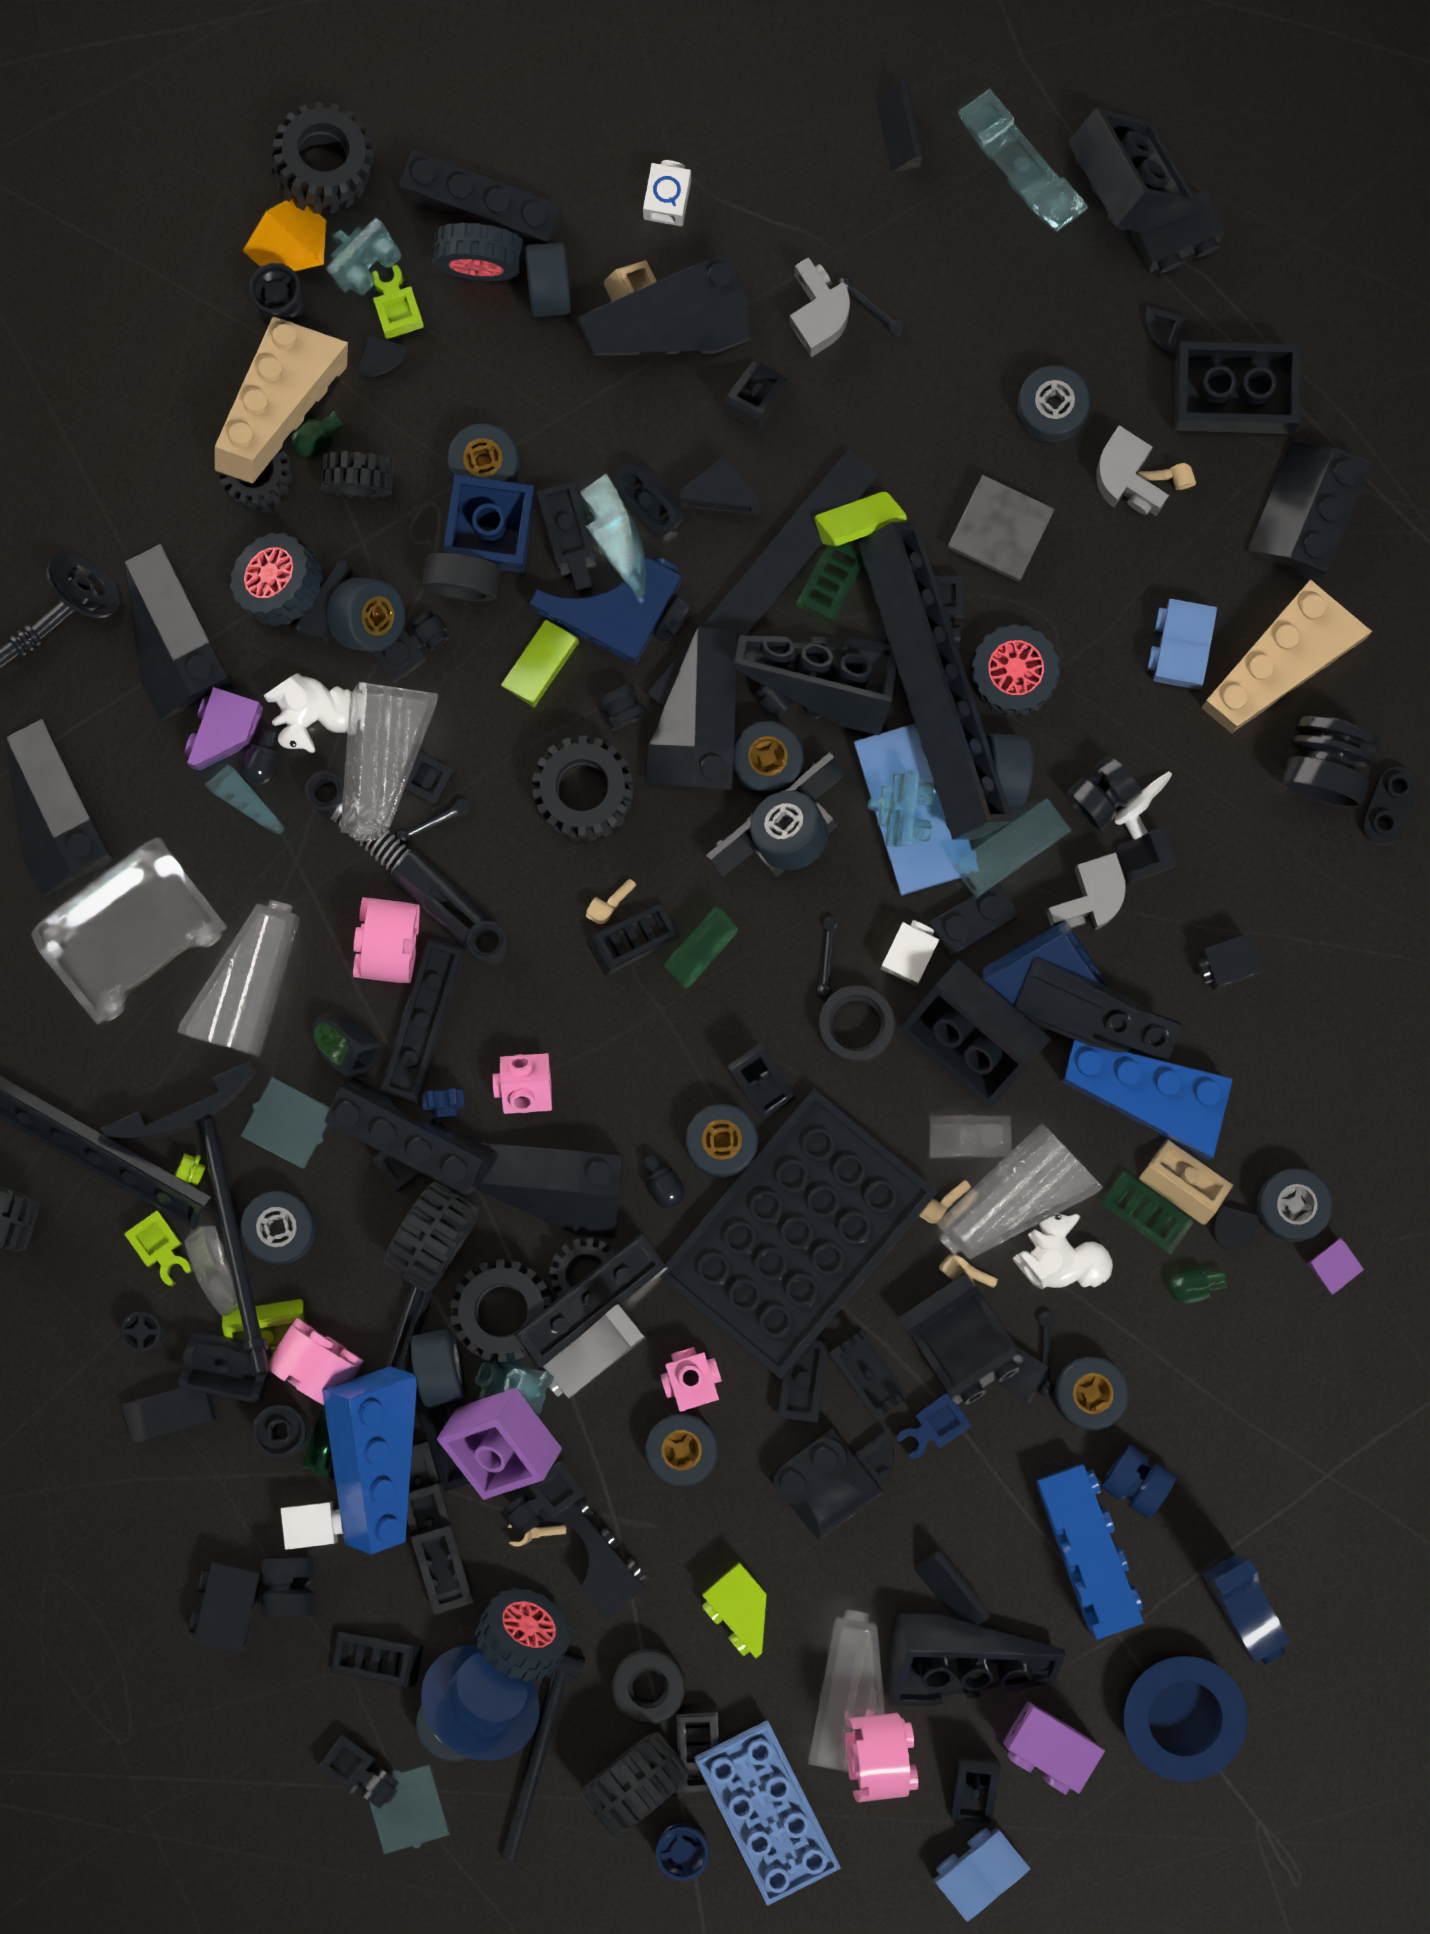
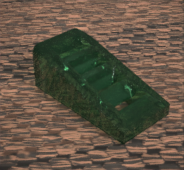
M849 543L839 546L828 545L802 591L796 607L832 625L863 566V557L860 549ZM835 550L855 559L854 565L850 566L833 557ZM830 564L848 573L846 579H843L825 570L827 565ZM822 577L840 586L839 592L837 593L818 583L820 578ZM814 590L834 600L832 605L829 606L812 597L811 595Z
M1126 1172L1123 1173L1101 1203L1105 1208L1168 1254L1173 1252L1193 1224V1221L1187 1215ZM1132 1187L1137 1192L1123 1210L1118 1204ZM1146 1197L1150 1202L1139 1217L1135 1219L1131 1215ZM1160 1207L1164 1211L1151 1229H1149L1145 1224L1157 1208ZM1172 1217L1175 1218L1177 1222L1164 1239L1160 1237V1232Z

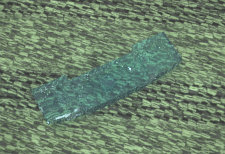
M990 88L958 112V115L975 141L1008 184L1033 212L1056 233L1088 209L1087 204L1064 177L1060 179L1017 128L1012 114Z

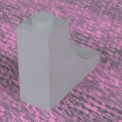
M617 1304L605 1313L592 1327L543 1366L548 1372L543 1379L557 1397L564 1392L568 1398H571L646 1337L621 1305Z

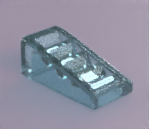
M227 765L205 784L213 794L272 833L279 835L284 831L283 824L232 766Z

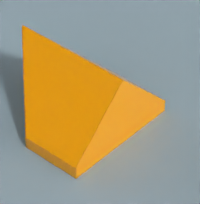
M293 198L290 202L285 200L265 212L243 252L259 267L269 263H282L293 271L324 265L327 221L320 214L313 213L311 206L306 205L305 210H301L296 207V199Z

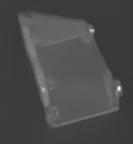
M155 838L139 847L43 919L34 928L31 936L39 953L98 1025L104 1019L110 1021L123 1012L125 1009L124 1002L127 998L125 991L189 943L192 947L201 945L203 948L213 945L221 938V931L227 928V926L162 839Z

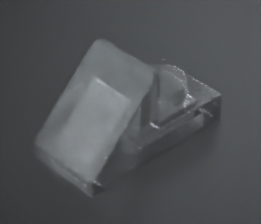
M955 1115L929 1118L930 1158L1012 1156L1011 1116Z

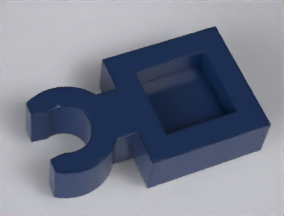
M451 1088L443 1091L431 1090L422 1093L423 1108L426 1112L433 1111L434 1118L458 1116L457 1109L466 1108V1097L463 1089Z
M945 1393L915 1415L921 1424L920 1427L917 1429H904L897 1435L896 1439L898 1442H901L908 1436H913L917 1439V1449L908 1455L912 1460L919 1458L925 1452L926 1443L932 1440L937 1448L940 1449L972 1426V1424L959 1406Z

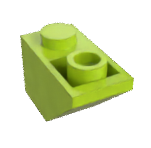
M738 1562L702 1594L707 1600L702 1607L717 1625L724 1620L734 1632L728 1638L743 1656L751 1652L757 1658L762 1654L767 1594L742 1563Z

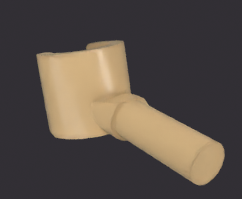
M1185 463L1177 464L1170 469L1138 471V475L1146 481L1173 479L1175 490L1190 488L1196 484L1192 468Z
M629 878L609 898L607 903L595 897L587 909L586 917L597 924H606L615 907L636 886L635 882Z
M964 1180L949 1192L941 1202L934 1199L920 1217L928 1223H937L952 1203L971 1188L970 1184Z
M955 1254L948 1255L939 1266V1269L953 1281L959 1278L963 1272L992 1288L996 1286L998 1281L997 1278L975 1269V1267Z
M565 1524L538 1525L527 1532L522 1541H511L509 1544L522 1546L528 1544L532 1538L566 1534Z

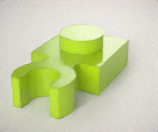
M397 265L392 266L394 278L390 282H382L378 272H372L374 287L382 295L373 299L386 339L424 327L411 286L402 289L404 279Z
M159 1210L124 1233L147 1267H151L156 1262H159L161 1265L160 1276L167 1285L173 1286L175 1284L174 1279L170 1276V1268L173 1265L180 1264L187 1274L193 1271L190 1262L186 1258L176 1256L173 1250L182 1245V1242Z

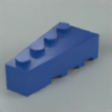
M1073 1040L1070 1043L1061 1082L1115 1109L1133 1121L1160 1133L1165 1138L1190 1149L1195 1154L1210 1160L1214 1158L1233 1079L1128 1052H1113Z
M392 1366L322 1389L344 1543L371 1555L404 1543L406 1539L417 1383L414 1374Z
M1078 1464L1036 1479V1486L1090 1635L1098 1640L1143 1624L1144 1622L1139 1611L1143 1609L1139 1594L1135 1586L1130 1587L1125 1571L1129 1570L1125 1555L1121 1547L1115 1548L1110 1535L1111 1532L1115 1531L1112 1519L1107 1508L1100 1509L1095 1495L1101 1493L1093 1469L1086 1471L1083 1464Z

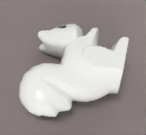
M299 673L289 677L264 695L268 702H277L281 709V714L272 721V724L274 726L287 725L278 735V743L288 749H305L309 753H314L315 747L307 727L317 720L329 731L345 733L356 725L361 716L360 701L349 689L343 690L336 686L329 691L318 680L301 676Z
M1045 1213L1041 1215L1039 1226L1043 1234L1037 1230H1033L1028 1234V1237L1036 1246L1031 1253L1022 1251L1013 1258V1261L1030 1282L1038 1288H1061L1068 1286L1076 1280L1082 1287L1091 1285L1095 1288L1109 1279L1113 1264L1109 1252L1102 1244L1085 1242L1073 1248L1066 1239V1235L1080 1218L1078 1214L1065 1216L1058 1213Z

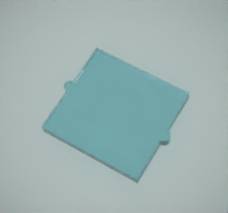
M272 1077L259 1103L253 1104L255 1111L241 1137L304 1169L317 1144H321L324 1141L322 1135L328 1125L324 1120L330 1107Z
M430 1764L403 1773L395 1770L392 1777L400 1783L396 1787L398 1793L389 1805L385 1803L379 1809L369 1802L384 1854L410 1846L418 1849L421 1843L450 1834Z

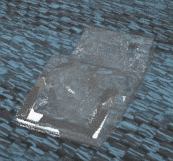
M216 1226L200 1227L184 1240L189 1261L201 1288L221 1316L230 1315L239 1307L230 1266L223 1263V1244L218 1239Z

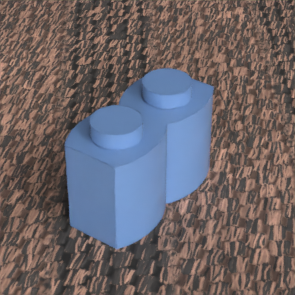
M1169 599L1166 609L1159 607L1155 631L1162 632L1160 647L1152 646L1148 663V670L1155 671L1154 682L1201 690L1207 668L1217 607Z
M986 1827L979 1831L968 1841L971 1849L958 1859L953 1854L936 1868L939 1875L934 1879L935 1883L967 1922L1030 1870V1867L997 1827L991 1832Z

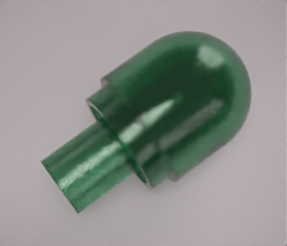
M334 411L321 421L317 417L307 420L292 433L291 446L293 450L303 457L314 456L329 445L328 442L332 440L330 433L343 425V422Z
M1199 1268L1178 1272L1172 1277L1169 1284L1172 1297L1181 1303L1203 1301L1205 1298L1210 1297V1291L1227 1288L1224 1272L1206 1275L1205 1269L1199 1270Z

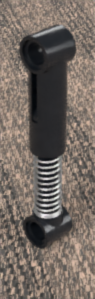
M321 771L309 778L305 787V795L316 812L324 815L328 820H334V822L339 823V827H344V832L350 831L349 836H355V841H360V846H365V851H370V856H375L376 861L381 860L382 866L386 865V870H391L389 879L417 905H420L422 910L477 961L482 964L491 965L504 959L508 952L509 941L500 925L491 919L417 849L412 852L411 849L406 851L404 849L405 844L401 846L399 844L400 840H394L395 835H389L390 830H383L385 825L379 826V820H373L374 815L369 817V811L364 812V806H358L359 801L354 799V794L345 786L338 775L329 771ZM324 784H333L337 787V795L329 803H321L316 797L319 787ZM446 901L452 904L474 925L471 930L464 926L443 906ZM484 933H494L499 937L497 949L490 953L481 952L477 948L479 937Z

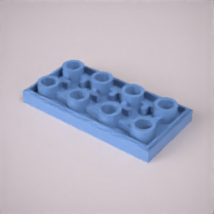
M916 724L855 741V750L900 895L903 896L978 873L969 840H952L950 831L946 826L945 815L938 793L933 785V777L926 755L921 747V739Z
M768 1720L694 1757L767 1906L841 1869Z

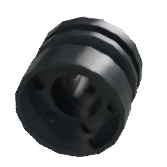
M1316 716L1300 717L1297 729L1304 735L1295 736L1292 744L1297 749L1308 754V756H1291L1287 759L1281 785L1296 794L1324 803L1344 807L1363 806L1370 780L1367 776L1355 770V767H1372L1375 765V757L1368 752L1379 750L1382 741L1380 737L1345 720Z

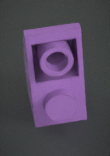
M213 687L211 696L205 695L199 707L198 718L202 719L198 733L190 735L185 748V756L189 757L187 763L190 767L201 771L249 747L263 711L262 705L257 701Z

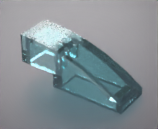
M605 474L580 492L596 518L595 521L586 527L599 549L636 596L640 598L645 594L646 569L639 532L618 491Z
M1047 798L960 859L953 867L978 899L1068 834L1071 829Z

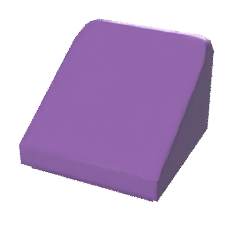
M1341 1237L1334 1240L1306 1263L1331 1295L1364 1270Z

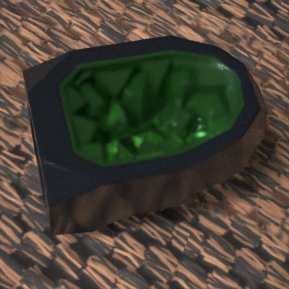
M327 1013L317 1017L311 1030L312 1041L317 1052L335 1070L347 1077L365 1073L376 1063L382 1050L374 1034L365 1031L351 1018L345 1019L335 1013Z

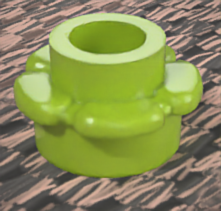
M184 1153L174 1175L194 1188H197L205 1169V1165L199 1163L200 1155L197 1154L194 1157Z

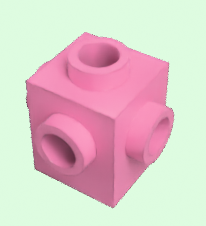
M548 1053L500 1057V1073L493 1074L494 1098L502 1097L504 1114L552 1110V1085Z
M694 1347L671 1354L673 1362L665 1364L668 1373L661 1374L660 1376L667 1398L675 1396L680 1412L719 1400L714 1384L722 1380L715 1358L707 1360L705 1352L696 1354ZM688 1370H694L699 1375V1381L694 1386H688L684 1383L683 1376Z

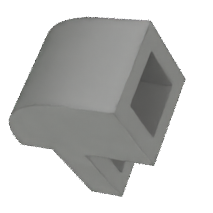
M808 257L795 265L794 276L811 302L790 315L789 326L811 358L833 344L844 332L848 322L850 299L845 283L842 282L830 290L828 287L832 285L828 274L820 264L815 267Z
M1118 426L1099 459L1096 470L1098 488L1103 498L1112 507H1115L1122 495L1129 498L1127 503L1139 513L1147 515L1150 512L1157 516L1169 495L1137 475L1153 447L1121 426Z
M1116 853L1076 866L1074 871L1083 897L1050 907L1046 913L1051 927L1066 920L1072 929L1085 924L1084 917L1089 915L1094 930H1097L1106 925L1116 915L1125 897V879Z

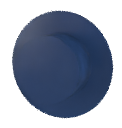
M477 1645L459 1646L438 1657L425 1675L421 1701L427 1723L444 1745L462 1756L485 1761L508 1757L528 1743L537 1727L540 1708L535 1685L532 1679L522 1681L518 1678L512 1679L507 1677L503 1672L499 1673L491 1663L486 1662L483 1658V1653L479 1651Z
M1188 1656L1169 1658L1147 1669L1132 1686L1124 1709L1125 1733L1135 1755L1151 1771L1175 1781H1197L1208 1778L1223 1770L1239 1752L1247 1730L1246 1704L1236 1682L1228 1673L1214 1663Z

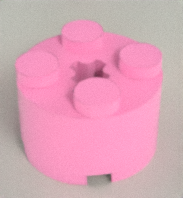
M362 897L360 921H364L365 924H362L361 927H356L354 951L361 952V954H356L353 977L395 983L411 982L417 950L415 944L416 935L419 932L420 905Z
M296 1318L270 1357L268 1366L269 1371L283 1381L287 1380L297 1390L324 1405L322 1389L354 1379L364 1360L348 1351L345 1346L329 1336L324 1337L316 1329Z
M898 1713L855 1717L846 1720V1725L853 1729V1732L845 1733V1748L850 1780L858 1779L860 1790L853 1791L856 1802L907 1797L910 1790L918 1789L916 1766L909 1763L908 1748L914 1747V1735L910 1722L905 1723Z

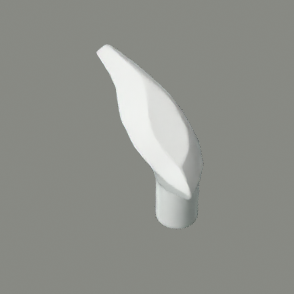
M1168 771L1143 789L1142 794L1126 808L1122 807L1118 811L1115 823L1119 825L1125 823L1133 839H1137L1147 833L1139 814L1147 809L1151 800L1167 784L1172 776L1171 772Z

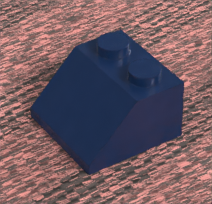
M454 475L443 553L474 556L496 563L500 566V570L525 573L531 533L534 486Z

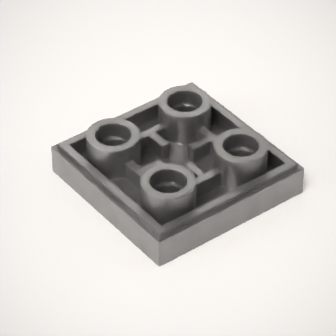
M982 475L953 534L948 549L1020 582L1054 512V508Z

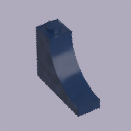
M646 557L641 566L627 581L609 592L589 598L573 599L553 596L537 589L530 601V607L535 613L637 666L680 588L682 577L676 573L678 568L669 561L657 557L654 562Z
M1066 920L983 968L982 980L1013 1007L1016 1005L1033 961L1037 957L1111 988Z
M1234 1554L1200 1575L1250 1660L1255 1663L1262 1660L1264 1664H1267L1285 1653L1283 1646L1291 1641L1261 1587L1258 1579L1259 1573L1252 1561Z

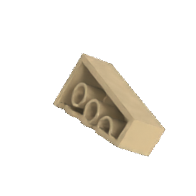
M273 316L216 442L215 471L253 484L282 448L283 441L292 430L296 431L313 404L321 400L336 376L339 377L346 369L348 342Z
M1310 580L1201 708L1230 733H1233L1323 668L1336 661L1350 649L1363 642L1372 631Z

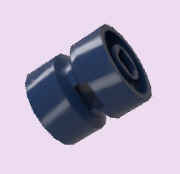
M1128 1444L1106 1474L1100 1487L1118 1500L1128 1498L1129 1507L1149 1520L1169 1494L1177 1476L1160 1464L1149 1465V1457L1131 1444Z
M678 1821L668 1825L661 1832L656 1846V1861L660 1870L667 1877L676 1881H689L698 1877L705 1870L709 1861V1841L705 1832L698 1825L688 1821Z

